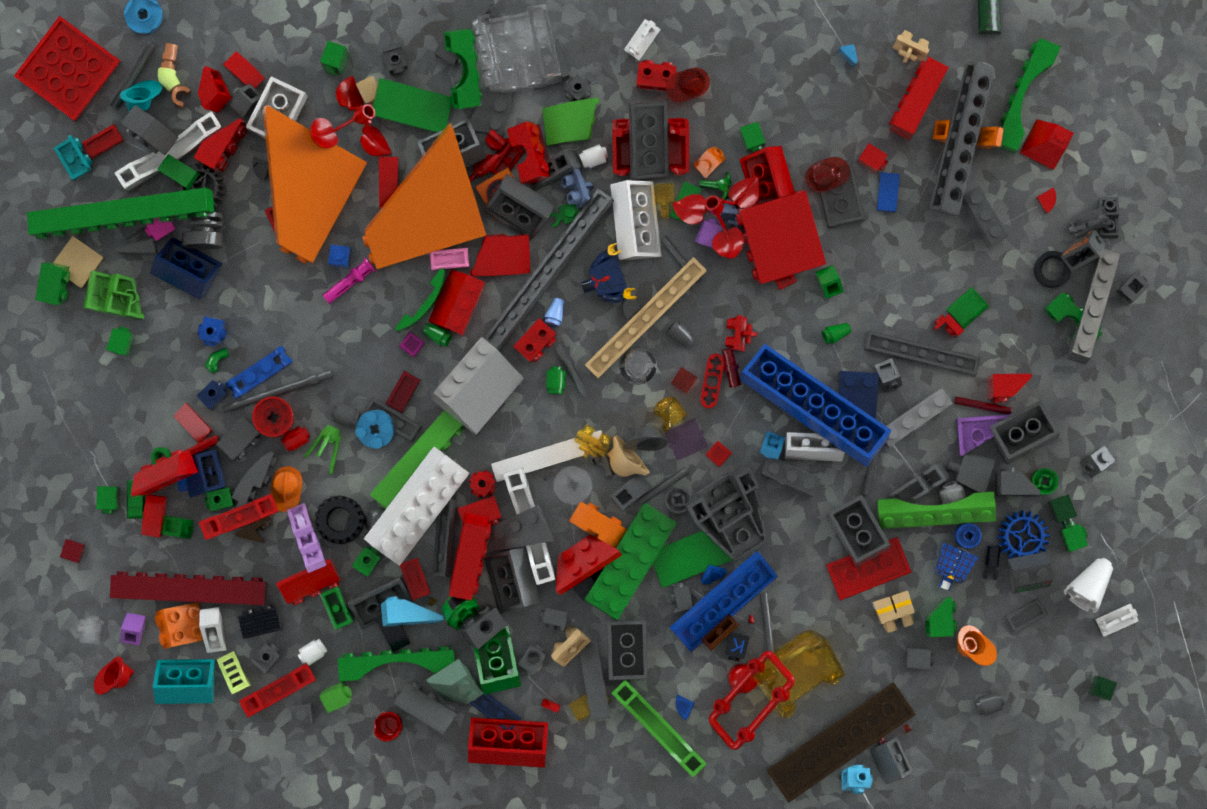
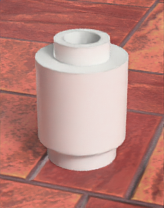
M600 144L586 149L583 153L579 154L584 169L587 167L590 169L606 162L605 158H608L605 146L601 148Z
M320 639L313 640L299 649L300 654H298V657L303 664L307 663L310 666L325 656L324 653L327 652V649Z

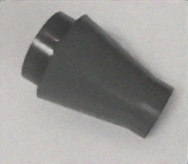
M675 321L666 332L670 338L686 345L688 348L695 341V338L681 322Z

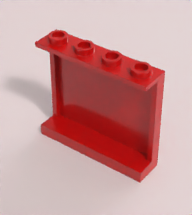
M802 189L795 191L794 194L748 208L737 209L736 220L739 226L742 225L744 244H747L749 250L746 251L749 263L752 262L754 268L751 270L754 281L757 280L758 283L763 284L826 264L806 190Z

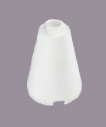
M1105 558L1096 559L1064 589L1065 596L1068 593L1071 596L1069 600L1085 611L1093 609L1092 613H1096L1101 605L1113 572L1112 563Z

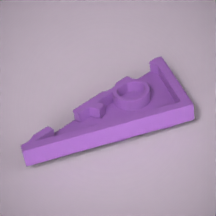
M1013 414L957 418L959 456L966 454L991 439L993 435L990 426Z

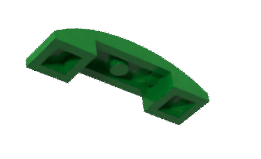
M442 268L430 282V285L435 288L413 318L408 314L404 315L394 328L397 332L400 333L413 327L431 311L444 285L445 271Z

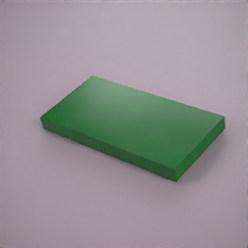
M379 78L372 107L375 110L374 117L437 133L444 130L447 126L452 97Z
M703 531L663 546L652 564L660 584L664 588L704 572L708 564L719 566L732 561V559Z

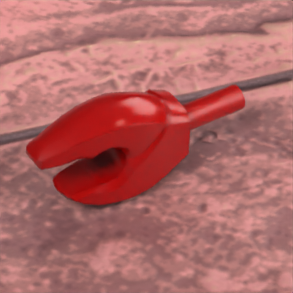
M487 154L486 159L477 162L473 168L474 173L469 177L470 182L475 177L479 176L481 178L484 174L490 172L500 156L498 154Z

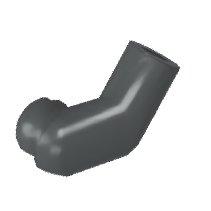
M595 453L590 457L591 464L601 467L605 477L614 475L608 457L600 453Z

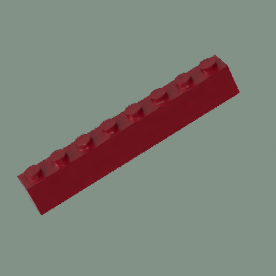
M117 571L116 575H111L110 598L266 605L268 582H263V578L251 577V581H243L244 577H232V580H224V576H213V579H205V575H193V579L186 578V574H174V578H169L165 573H155V577H147L148 573L136 572V576H128V572Z

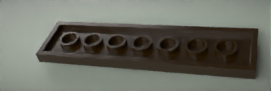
M893 682L766 771L789 803L916 714Z

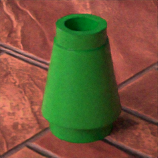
M847 322L827 326L821 331L822 337L827 345L830 343L833 345L850 334L851 327Z
M429 323L423 329V334L439 347H447L452 339V334L448 329Z

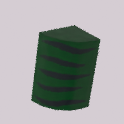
M977 0L979 34H1001L1000 0Z

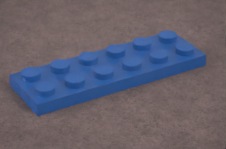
M756 551L670 626V629L687 649L692 652L703 643L701 639L728 614L734 616L778 577L762 555Z

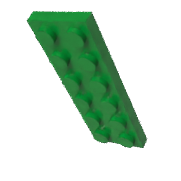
M644 503L616 547L622 556L604 567L584 601L617 621L677 522Z

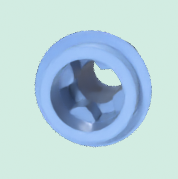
M553 298L544 316V323L546 325L558 328L562 323L564 300Z

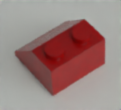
M1032 374L990 375L988 377V400H993V403L1008 402V399L1012 398L1032 378Z

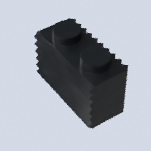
M272 605L261 607L259 612H254L253 609L242 612V616H238L243 639L283 630L278 607L273 608Z

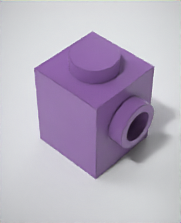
M708 218L707 221L703 220L695 241L713 248L712 241L714 236L722 231V226L718 225L719 221Z
M126 614L121 627V643L140 646L146 630V616Z

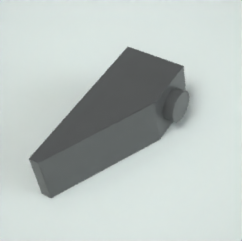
M564 149L549 158L546 162L549 166L548 172L550 177L532 185H524L535 191L561 180L564 176L571 174L574 169L581 170L583 166L577 152Z

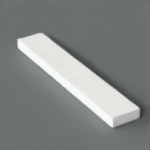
M599 430L495 462L491 465L496 482L505 480L503 474L506 472L524 468L526 474L607 449L602 431Z

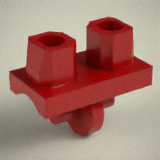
M737 315L736 318L727 319V329L735 330V337L726 336V347H733L736 351L745 352V343L751 344V337H757V332H752V325L747 324V317Z

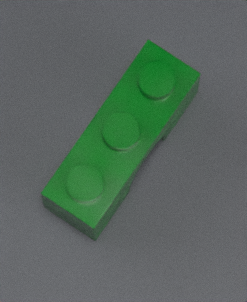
M1063 292L1043 309L1056 324L1064 317H1070L1076 322L1077 326L1083 312V308H1078L1074 304V299L1068 293L1064 294ZM1099 327L1096 340L1103 334L1100 331L1101 327Z

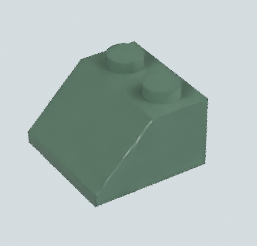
M460 659L427 679V682L444 701L468 704L483 694L475 676Z

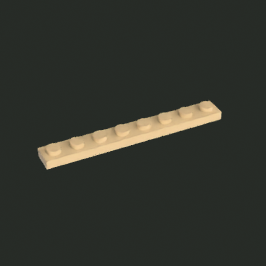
M693 257L585 366L599 378L707 270Z

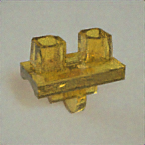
M585 425L582 430L578 431L574 442L580 444L578 449L585 452L583 455L585 459L589 454L593 457H596L597 454L605 457L610 447L611 437L605 433H602L599 439L592 437L595 429L589 425Z

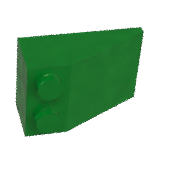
M506 626L479 649L474 648L480 684L484 695L522 686L509 626Z

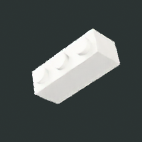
M787 432L785 438V459L842 462L845 452L819 434Z

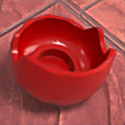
M735 664L730 668L727 678L731 688L748 671V664ZM755 674L739 693H750L758 684V675Z
M390 711L381 713L374 721L373 733L381 741L395 740L402 733L403 722L397 713Z

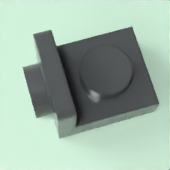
M892 358L874 365L876 372L879 373V379L884 392L894 391L902 386L901 376Z

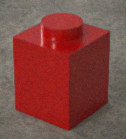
M868 143L857 162L877 174L878 170L883 171L886 167L888 154Z

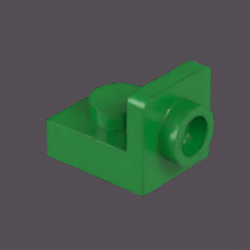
M164 515L161 534L190 539L194 520Z

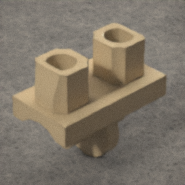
M904 30L901 35H898L892 49L899 51L898 54L904 56V63L908 59L914 62L916 60L921 62L925 60L930 50L928 49L929 41L922 38L916 43L911 40L912 33Z

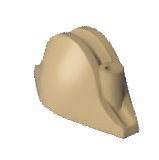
M614 436V448L607 454L610 457L612 470L622 477L632 474L648 475L650 472L640 457L633 450L625 449L624 445L626 443L618 436Z

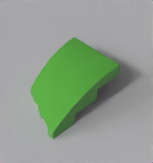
M599 98L572 101L542 108L547 146H555L566 142L578 143L591 139L592 126L596 118L594 111L596 104H599Z
M90 271L84 309L116 316L144 319L134 278L117 273L109 275Z

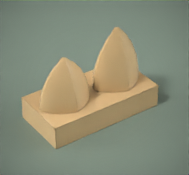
M566 626L565 635L567 640L564 643L554 642L553 653L550 655L554 661L563 667L591 642V639L586 634L571 626Z

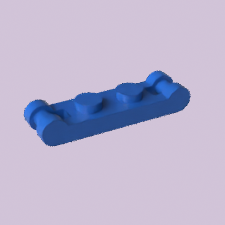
M283 346L275 349L272 353L225 383L227 388L232 390L235 400L293 363L292 359L285 354L286 350ZM277 357H279L282 361L278 365L274 361V359ZM240 381L244 384V387L241 389L237 385Z

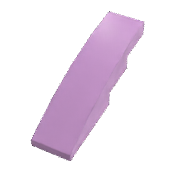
M303 503L288 509L287 512L293 534L296 537L308 573L326 566L306 504Z

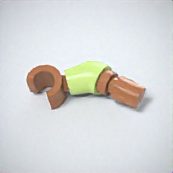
M166 43L165 52L162 54V61L164 62L158 68V80L169 92H172L174 106L177 109L183 110L185 109L184 102L178 101L177 96L181 93L188 96L191 94V90L185 86H180L176 71L174 70L175 65L173 63L176 62L178 46Z

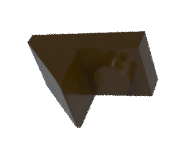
M268 516L247 525L236 532L235 535L236 537L265 543L258 530L261 529L263 531L270 527V522L274 519L272 516Z

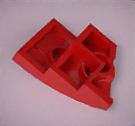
M503 233L486 235L470 275L500 276L531 273L529 235L507 236Z

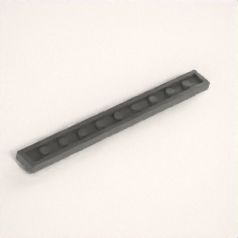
M600 189L596 190L484 337L498 351L502 349L614 202L609 195Z

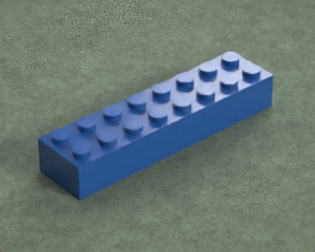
M766 344L761 347L742 371L741 381L865 467L870 464L889 439L891 429Z

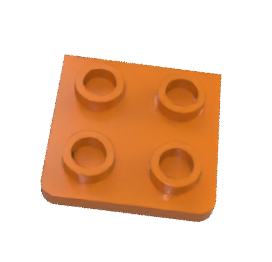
M199 603L166 608L155 612V623L160 632L159 642L163 649L203 641L199 627L201 610Z

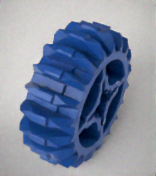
M1021 510L1020 517L1017 512H1013L1014 519L1007 515L1006 519L1009 522H1001L1005 528H998V531L1003 532V535L997 536V539H1003L1004 542L998 545L1006 546L1002 550L1003 553L1010 551L1008 558H1012L1014 554L1016 558L1040 553L1038 550L1046 551L1042 544L1049 545V542L1044 540V537H1050V534H1044V530L1049 528L1048 526H1041L1045 522L1044 519L1037 522L1038 514L1031 518L1032 511H1028L1027 516H1025V511ZM1025 520L1024 525H1022L1019 531L1010 530L1014 523ZM1030 523L1037 529L1038 537L1031 534ZM1025 531V535L1032 539H1024V542H1022V537L1016 534H1021ZM1009 535L1016 539L1017 550L1010 544ZM1026 543H1037L1031 551L1022 552Z

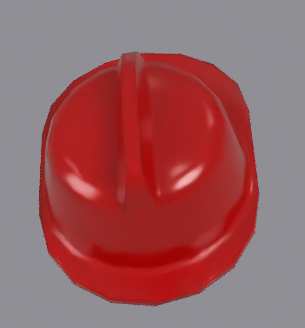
M115 657L98 672L94 681L95 693L103 695L112 688H124L130 677L134 674V670L123 663L121 657Z

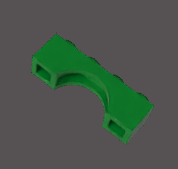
M466 28L444 31L446 51L454 53L462 64L461 79L451 88L453 108L463 109L480 106L482 93L478 86L480 76L476 70L477 54L473 46L475 36L471 29Z

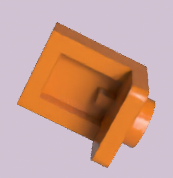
M712 146L701 155L693 166L707 178L726 158L719 148Z

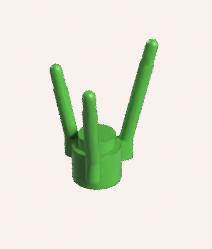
M327 425L308 449L304 458L310 455L321 439L324 441L317 453V457L321 456L327 443L333 444L335 441L329 474L332 475L338 446L342 438L339 436L341 431Z

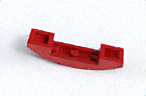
M269 494L251 503L199 522L205 540L264 519L279 511L272 494Z
M306 663L260 690L239 700V703L247 718L316 681Z

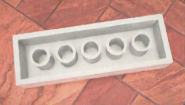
M433 447L365 536L364 540L400 566L470 473L436 447Z

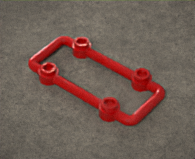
M765 651L759 658L751 659L748 663V671L725 698L715 701L713 705L714 711L709 716L711 727L732 750H738L744 743L752 742L755 737L754 731L778 703L786 702L789 699V691L795 683L794 676L772 651ZM769 659L786 678L787 682L773 690L771 701L748 727L739 729L737 733L738 739L734 742L716 719L720 714H727L730 711L732 700L755 674H760L765 670V662Z

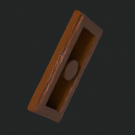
M728 614L701 641L711 651L736 629L739 624Z

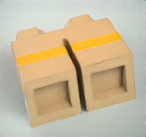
M908 590L871 602L879 623L883 624L887 633L897 630L895 619L901 618L904 627L914 624L913 613L915 612Z

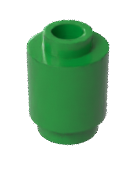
M551 367L550 370H547L546 389H548V394H563L566 371H563L562 367Z

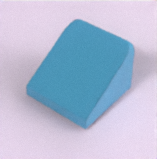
M852 44L839 47L838 52L852 67H855L858 63L855 46Z

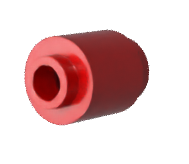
M299 425L284 434L281 441L287 451L290 452L310 442L308 438L311 436L306 427L301 428Z

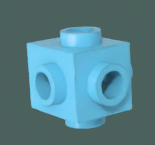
M852 765L841 771L842 790L852 791L853 794H863L864 791L871 788L873 778L870 774V768H863V765Z

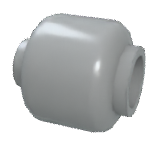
M956 481L943 484L939 491L942 505L966 498L963 485L958 484Z

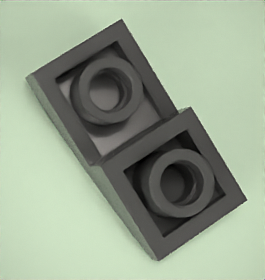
M1099 197L1098 209L1105 207L1111 225L1098 229V234L1101 238H1118L1119 198Z

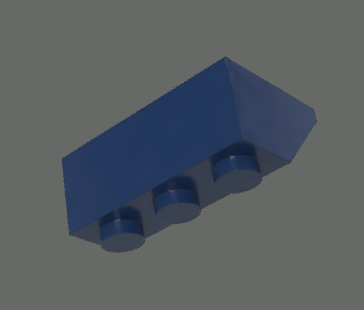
M172 237L155 256L150 274L201 300L210 289L222 263L196 249L183 247L181 241Z

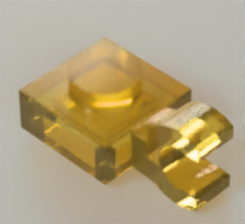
M674 183L655 184V204H661V218H669L668 204L674 203Z

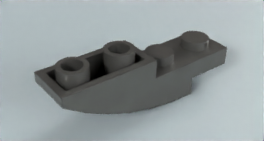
M270 451L261 457L243 476L232 496L233 499L238 500L236 508L248 504L250 501L253 502L257 492L254 490L255 487L263 489L264 486L267 487L271 478L269 472L271 468H275L278 460L276 458L277 453Z

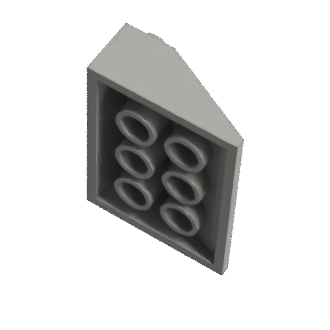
M481 337L434 391L431 400L473 434L477 435L524 378L494 346Z

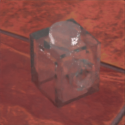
M87 616V619H81V623H78L77 634H80L79 642L102 644L104 621L99 620V616Z

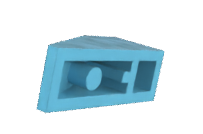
M388 597L386 601L381 603L383 627L431 624L444 620V616L405 599L398 600V597Z

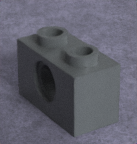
M487 604L481 606L472 617L465 619L459 630L472 647L479 649L506 627L507 624L496 607ZM484 621V625L480 629V624Z

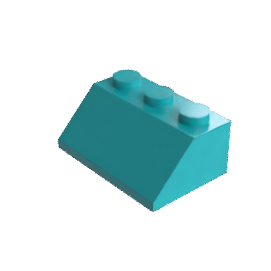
M215 659L157 660L153 682L155 704L213 703L215 695Z

